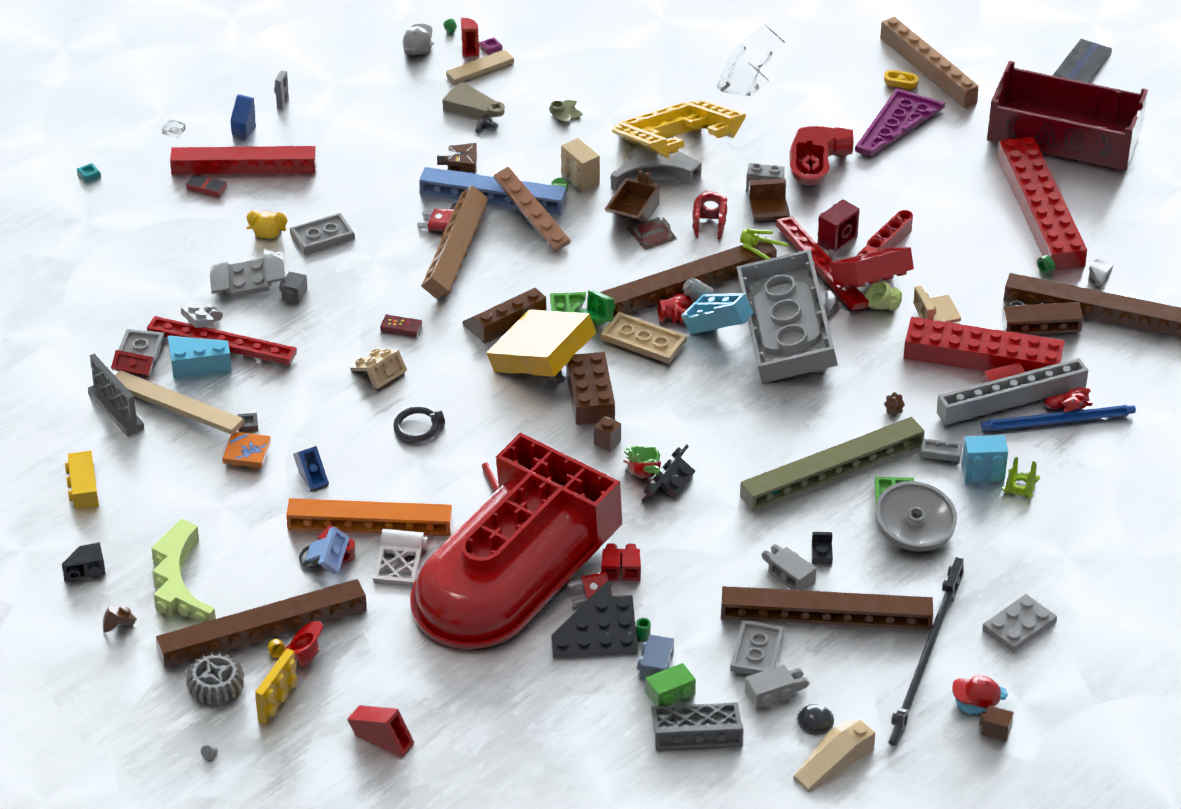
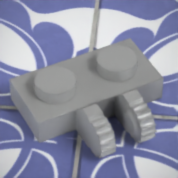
M197 304L181 307L180 314L195 328L213 326V322L220 321L223 318V313L213 305H207L204 309Z

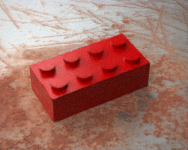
M911 247L884 248L830 263L833 284L842 285V288L852 287L853 285L854 288L864 287L867 282L868 284L878 283L881 278L882 280H889L894 278L893 275L904 276L907 275V271L914 270Z

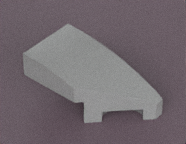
M1095 259L1089 266L1088 278L1096 281V286H1101L1105 282L1106 276L1112 272L1114 264Z

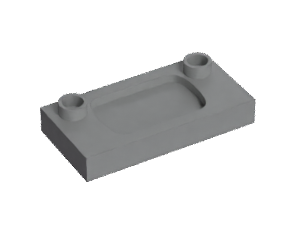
M810 249L737 266L742 294L746 295L754 312L748 318L762 383L808 372L819 373L827 368L838 366Z

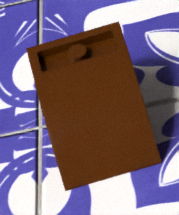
M639 170L635 180L625 178L604 210L607 213L645 222L652 216L659 205L660 187L653 185L654 180H651V172L646 171L644 178V170Z

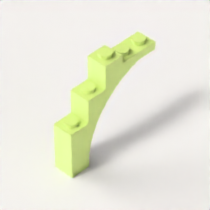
M181 518L151 548L153 563L157 565L152 571L154 586L158 588L154 593L155 609L171 617L179 612L181 615L194 619L198 623H203L216 619L215 608L197 600L186 588L181 577L187 555L200 541L198 526Z

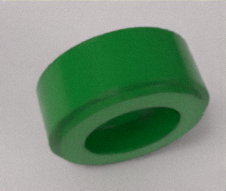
M1043 255L1037 259V267L1043 274L1048 275L1055 270V263L1050 256Z

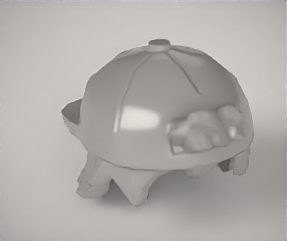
M415 23L408 28L402 40L404 53L411 55L422 53V55H425L427 52H430L431 47L435 44L431 40L433 35L432 26L425 23Z

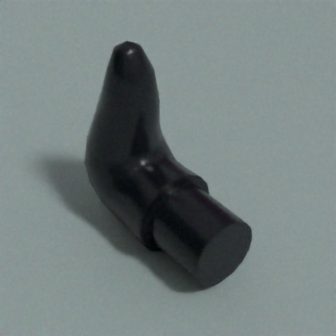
M481 118L477 123L475 132H479L483 127L496 130L498 124L488 118Z

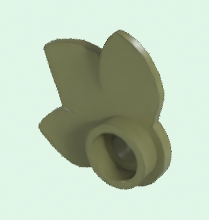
M554 100L549 106V112L555 115V118L561 122L568 123L571 119L575 120L583 116V112L575 108L578 103L576 100Z

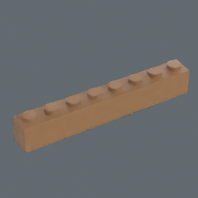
M896 16L881 21V40L963 108L978 103L980 85Z
M473 185L461 193L421 284V287L437 300L451 292V285L457 278L456 273L462 267L461 262L467 255L466 250L472 243L471 238L477 232L476 227L481 222V215L487 208L485 205L488 198Z

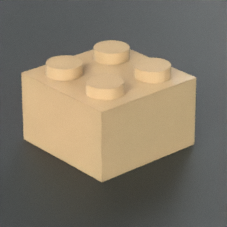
M579 137L561 145V175L582 192L599 185L600 155Z

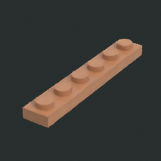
M509 166L493 174L494 180L554 252L570 244L569 237Z

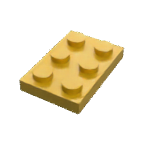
M286 649L255 691L257 719L260 723L266 724L270 717L275 715L280 703L286 700L290 689L294 688L297 684V662L295 661L293 650Z

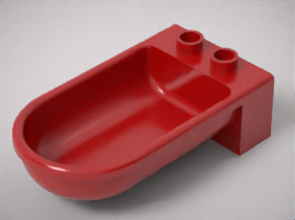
M520 432L496 456L498 489L422 566L410 595L411 612L418 627L436 642L460 649L486 648L502 643L516 635L622 525L620 481Z

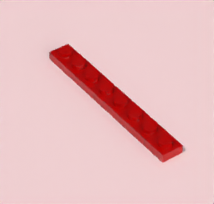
M793 216L776 220V227L799 252L811 250L815 270L851 311L868 307L869 301L858 288H854V285L842 288V285L833 284L830 263L833 261Z
M154 316L147 326V331L162 332L166 338L168 336L225 340L228 341L229 351L232 353L290 365L297 354V347L208 327L195 328L190 323Z

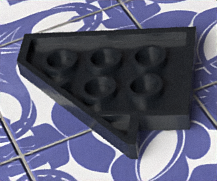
M610 581L605 582L551 635L553 658L638 653L633 595L611 596Z

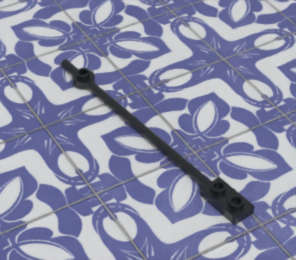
M955 557L953 565H949L948 578L944 579L942 591L945 594L902 707L892 714L891 724L894 725L888 741L891 746L897 745L901 732L906 729L908 714L950 602L954 601L964 575V558Z

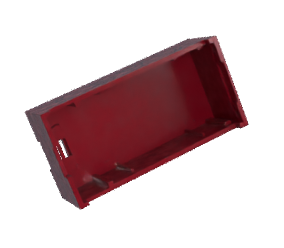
M1008 60L991 99L986 141L999 143L1002 140L1034 137L1042 153L1127 171L1134 147L1138 143L1143 130L1149 89L1141 88L1140 93L1016 68L1015 61Z

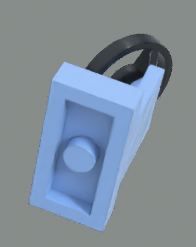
M336 527L330 528L326 538L310 543L300 552L299 561L301 566L309 571L319 570L324 567L333 574L339 572L350 537ZM306 551H308V552L306 553V559H305V562H304V564H303V563H302V557H303L304 553H305ZM319 560L318 564L320 565L315 567L307 566L310 562L314 563Z

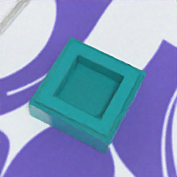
M93 163L76 169L78 176L85 183L101 177V172Z

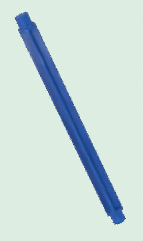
M1124 404L1065 413L1057 412L994 420L989 419L988 421L981 422V430L993 431L1128 416L1129 414L1136 413V406Z

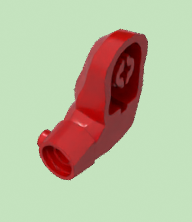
M806 126L796 130L789 150V165L793 178L806 185H816L823 182L830 169L829 156L846 157L853 154V129L837 126L834 128Z

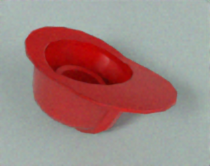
M313 621L303 626L295 634L284 651L286 649L293 650L295 661L299 662L301 666H306L319 653L320 647L317 638L323 629V624L320 621Z

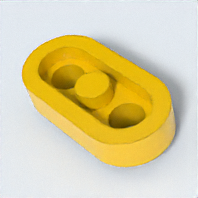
M888 70L884 73V83L888 86L901 87L908 90L918 86L919 77L914 73L898 70Z

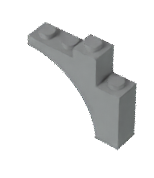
M638 146L628 154V162H625L620 168L612 172L610 176L611 189L617 191L625 178L635 180L639 170H644V178L647 171L651 172V179L675 180L691 185L701 177L702 162L680 151L669 153L670 159Z

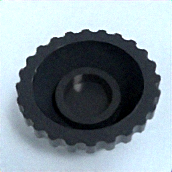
M814 703L803 707L799 711L797 721L799 727L807 733L822 734L829 731L832 725H834V715L826 706Z

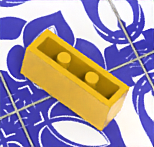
M92 450L67 453L68 462H64L66 474H70L66 476L67 487H72V489H68L69 502H74V509L99 506Z

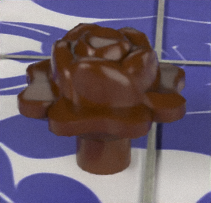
M893 392L891 395L886 396L884 406L886 407L887 414L896 416L898 413L903 412L902 408L905 406L901 394L898 395L896 392Z

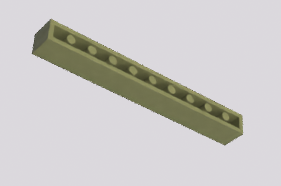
M913 417L900 420L899 422L741 481L740 497L752 511L918 448L922 445L925 430ZM776 490H779V491H778L776 494H774V495L771 493V492H774V491H776Z

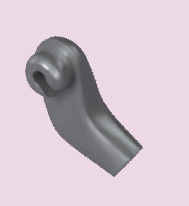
M833 291L825 293L826 302L824 303L826 317L830 316L838 307V300Z

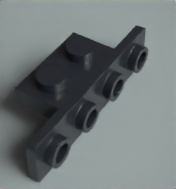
M687 443L682 448L678 446L671 454L673 459L669 458L662 466L664 471H659V474H656L652 479L654 484L650 483L643 491L645 496L642 498V502L645 503L659 486L673 499L678 496L696 472L694 468L681 458L689 448Z

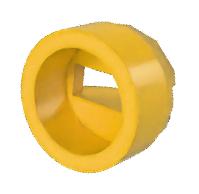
M279 639L271 640L267 646L268 652L274 658L281 657L286 648Z

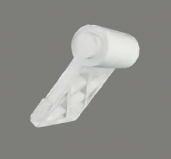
M383 529L373 581L413 586L420 572L418 568L421 553H423L424 549L427 550L428 537H425V533ZM384 553H392L395 555V557L389 561H386L383 556ZM407 555L416 556L415 559L409 563H407L403 559ZM400 561L404 566L395 571L391 565ZM386 568L391 571V574L388 576H379L380 572ZM408 570L412 576L411 579L402 578L400 574Z

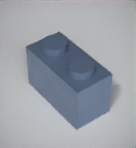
M649 634L648 641L644 642L642 646L643 657H639L637 663V670H640L641 680H645L648 676L670 668L674 656L675 638Z

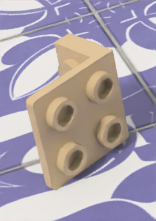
M922 285L914 286L913 305L920 318L950 323L961 321L962 317L950 295L930 298Z
M380 348L373 349L369 352L370 355L356 359L354 361L355 364L349 367L351 371H367L373 387L377 389L408 371L399 350H390V348L380 350Z

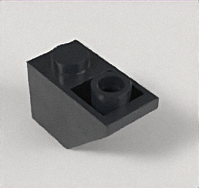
M100 542L79 546L61 564L64 582L106 574Z

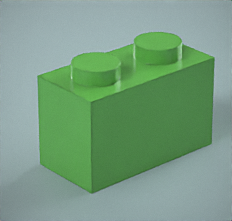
M680 663L646 677L645 693L655 706H669L674 702L696 694V678L684 663Z

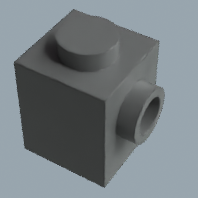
M289 271L285 277L286 280L281 281L279 285L282 300L300 303L308 290L307 275Z

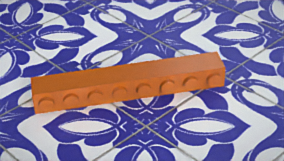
M289 498L286 521L287 530L324 531L331 525L341 532L382 534L383 529L421 532L432 536H451L453 514L452 504Z

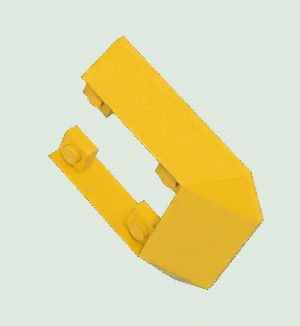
M707 100L688 101L620 121L611 130L615 135L637 147L641 146L655 154L670 159L669 153L678 152V149L684 147V142L676 137L666 140L667 138L704 128L708 130L709 135L716 138L727 136L734 139L746 118V113Z

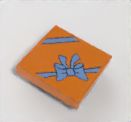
M235 432L228 441L222 458L223 464L262 468L271 444V436Z

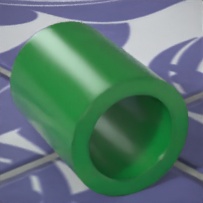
M639 618L636 621L637 640L642 642L648 641L649 634H651V621L649 619Z

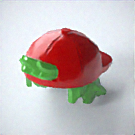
M638 445L626 447L624 453L627 456L623 462L627 463L631 474L643 480L659 474L661 454L659 450H656V447H639Z

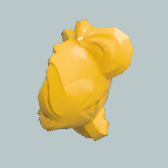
M251 210L247 213L246 220L248 226H246V230L253 229L257 238L274 239L279 236L281 231L285 232L287 230L288 217L283 212Z

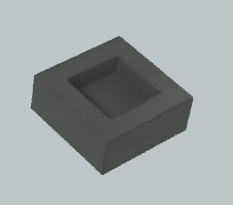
M257 412L237 414L238 417L244 418V425L238 429V432H259Z

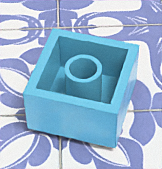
M1005 435L964 437L961 464L964 481H1005L1008 459Z

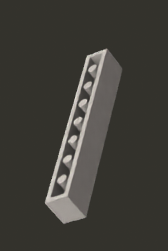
M1078 358L938 395L936 413L944 425L1064 394L1077 387L1086 388L1089 370L1082 360Z

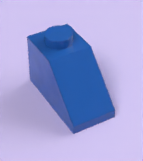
M241 94L236 96L230 118L232 135L248 138L257 127L253 97Z
M317 446L293 453L298 472L309 490L329 484Z

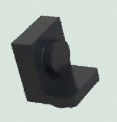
M812 532V564H833L832 532Z

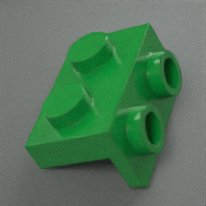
M588 290L587 308L577 309V313H589L594 324L604 325L605 322L613 321L614 299L596 290Z

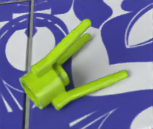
M747 228L742 231L740 236V243L743 244V248L749 249L765 260L771 258L752 247L757 245L758 241L784 247L788 246L787 243L759 237L758 235L773 234V231Z

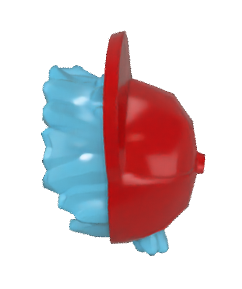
M975 675L970 679L957 678L952 684V692L957 706L969 715L982 713L984 710L987 711L989 705L995 707L999 704L1000 700H1005L1008 696L1006 688L999 686L992 678L983 675Z

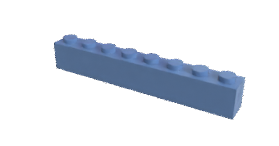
M424 167L419 178V193L423 195L458 200L461 193L473 185L488 198L486 204L518 208L494 180L493 176ZM522 181L548 213L562 214L566 203V187Z

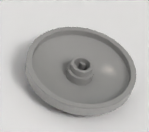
M904 481L893 484L879 496L875 507V521L883 536L896 546L911 551H930L943 546L950 540L957 524V512L953 502L940 489L924 482Z

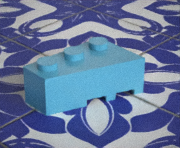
M703 294L681 316L691 335L744 324L754 312L745 294Z
M168 336L173 378L232 371L228 341Z

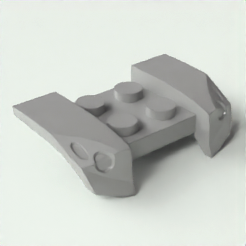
M264 251L265 258L229 264L228 258L222 259L218 264L211 266L210 269L211 293L227 291V294H232V297L270 291L269 286H272V282L286 280L283 254Z

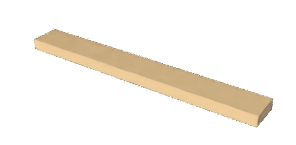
M119 371L115 375L133 396L233 435L244 425V418L124 371Z

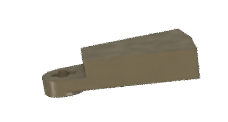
M463 82L451 89L442 99L443 110L478 119L486 118L487 116L501 117L505 114V104L503 102L496 101Z

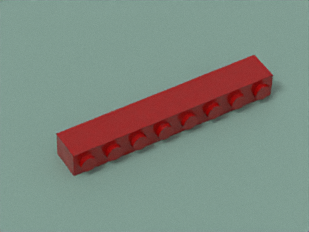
M316 145L171 147L170 154L171 175L316 173L317 166Z

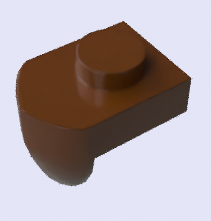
M109 605L103 616V632L112 631L118 624L134 626L137 618L127 606Z

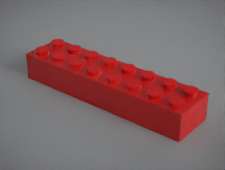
M911 317L905 339L903 359L986 371L1020 362L1024 371L1028 372L1061 363L1065 340Z

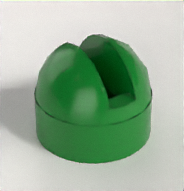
M448 18L443 22V27L447 33H454L457 29V23L454 18Z

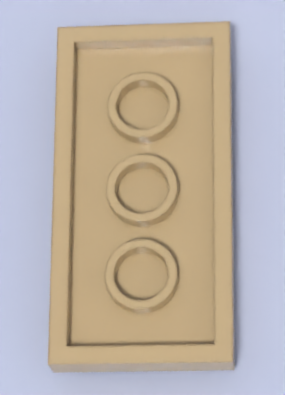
M618 312L613 321L601 333V340L669 364L687 342V335Z

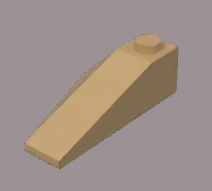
M861 719L841 723L825 735L794 774V779L807 791H810L872 752L875 746L876 732Z

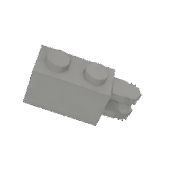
M773 544L770 548L771 552L767 550L762 552V559L769 564L768 573L791 590H806L816 583L817 568L787 546L782 548L777 544Z
M781 665L745 677V693L755 709H759L795 697V692L807 688L810 682L807 677H802L804 673L801 668L788 671L785 665Z

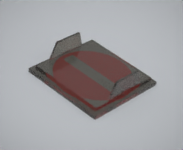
M658 217L627 228L644 250L677 239L671 231L670 224L664 217L662 220Z

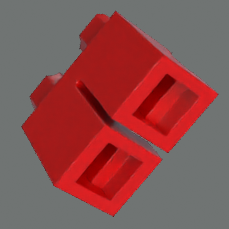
M607 543L606 547L602 548L601 572H606L608 581H620V565H622V581H641L640 549H637L636 544H627L625 549H617V545L614 543Z

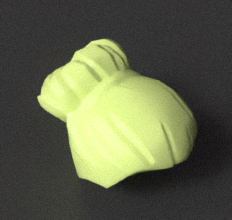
M886 282L872 284L864 294L869 301L868 307L872 309L894 311L900 306L902 301V291L895 287L891 288Z

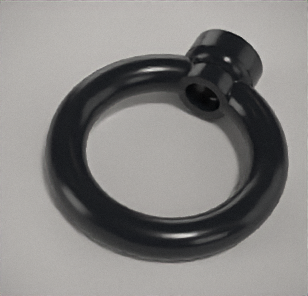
M413 406L404 409L396 416L393 422V429L400 439L416 443L430 439L438 432L440 426L446 423L442 409L434 411L425 406ZM425 414L430 417L432 426L422 434L413 435L404 432L401 428V423L410 415Z

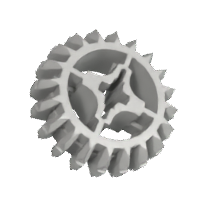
M211 653L209 657L203 655L201 660L195 659V663L190 664L189 670L186 673V686L190 695H193L195 700L199 699L201 703L208 701L209 705L212 702H217L219 705L220 701L223 700L228 702L229 698L235 699V695L240 693L244 684L242 666L240 663H237L235 658H230L229 654L224 657L221 653L217 656Z

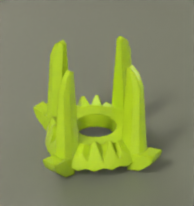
M1015 457L1012 468L1008 469L1006 486L1001 487L1005 493L1032 498L1034 496L1032 492L1035 490V484L1041 478L1039 475L1036 476V462L1032 461L1031 470L1028 474L1027 472L1024 474L1023 471L1018 473V457ZM1024 481L1026 485L1019 486L1015 482Z

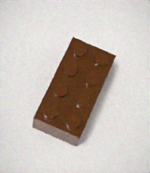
M605 352L574 354L566 364V373L576 425L598 423L604 416L615 420V400Z

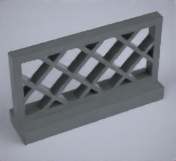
M95 353L89 355L93 385L87 387L88 394L126 436L143 430L144 423L136 415L134 396Z
M738 702L651 706L655 750L743 746V723H741ZM734 710L730 715L724 713V711ZM702 712H710L711 714L706 716ZM680 713H689V715L684 717ZM657 714H667L668 716L662 718ZM718 716L723 720L718 722L714 718ZM696 717L701 721L699 723H696L692 720ZM675 718L676 720H678V721H680V722H678L677 724H674V723H672V722H670V721Z

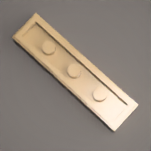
M505 49L446 70V76L455 85L515 63L514 57Z

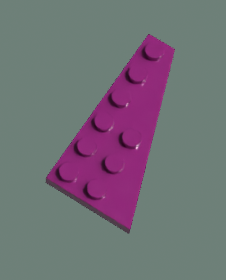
M896 88L855 145V152L870 157L943 110L945 102Z

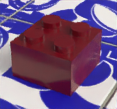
M842 199L825 212H822L818 218L817 244L826 250L833 249L834 253H837L858 237L860 208Z

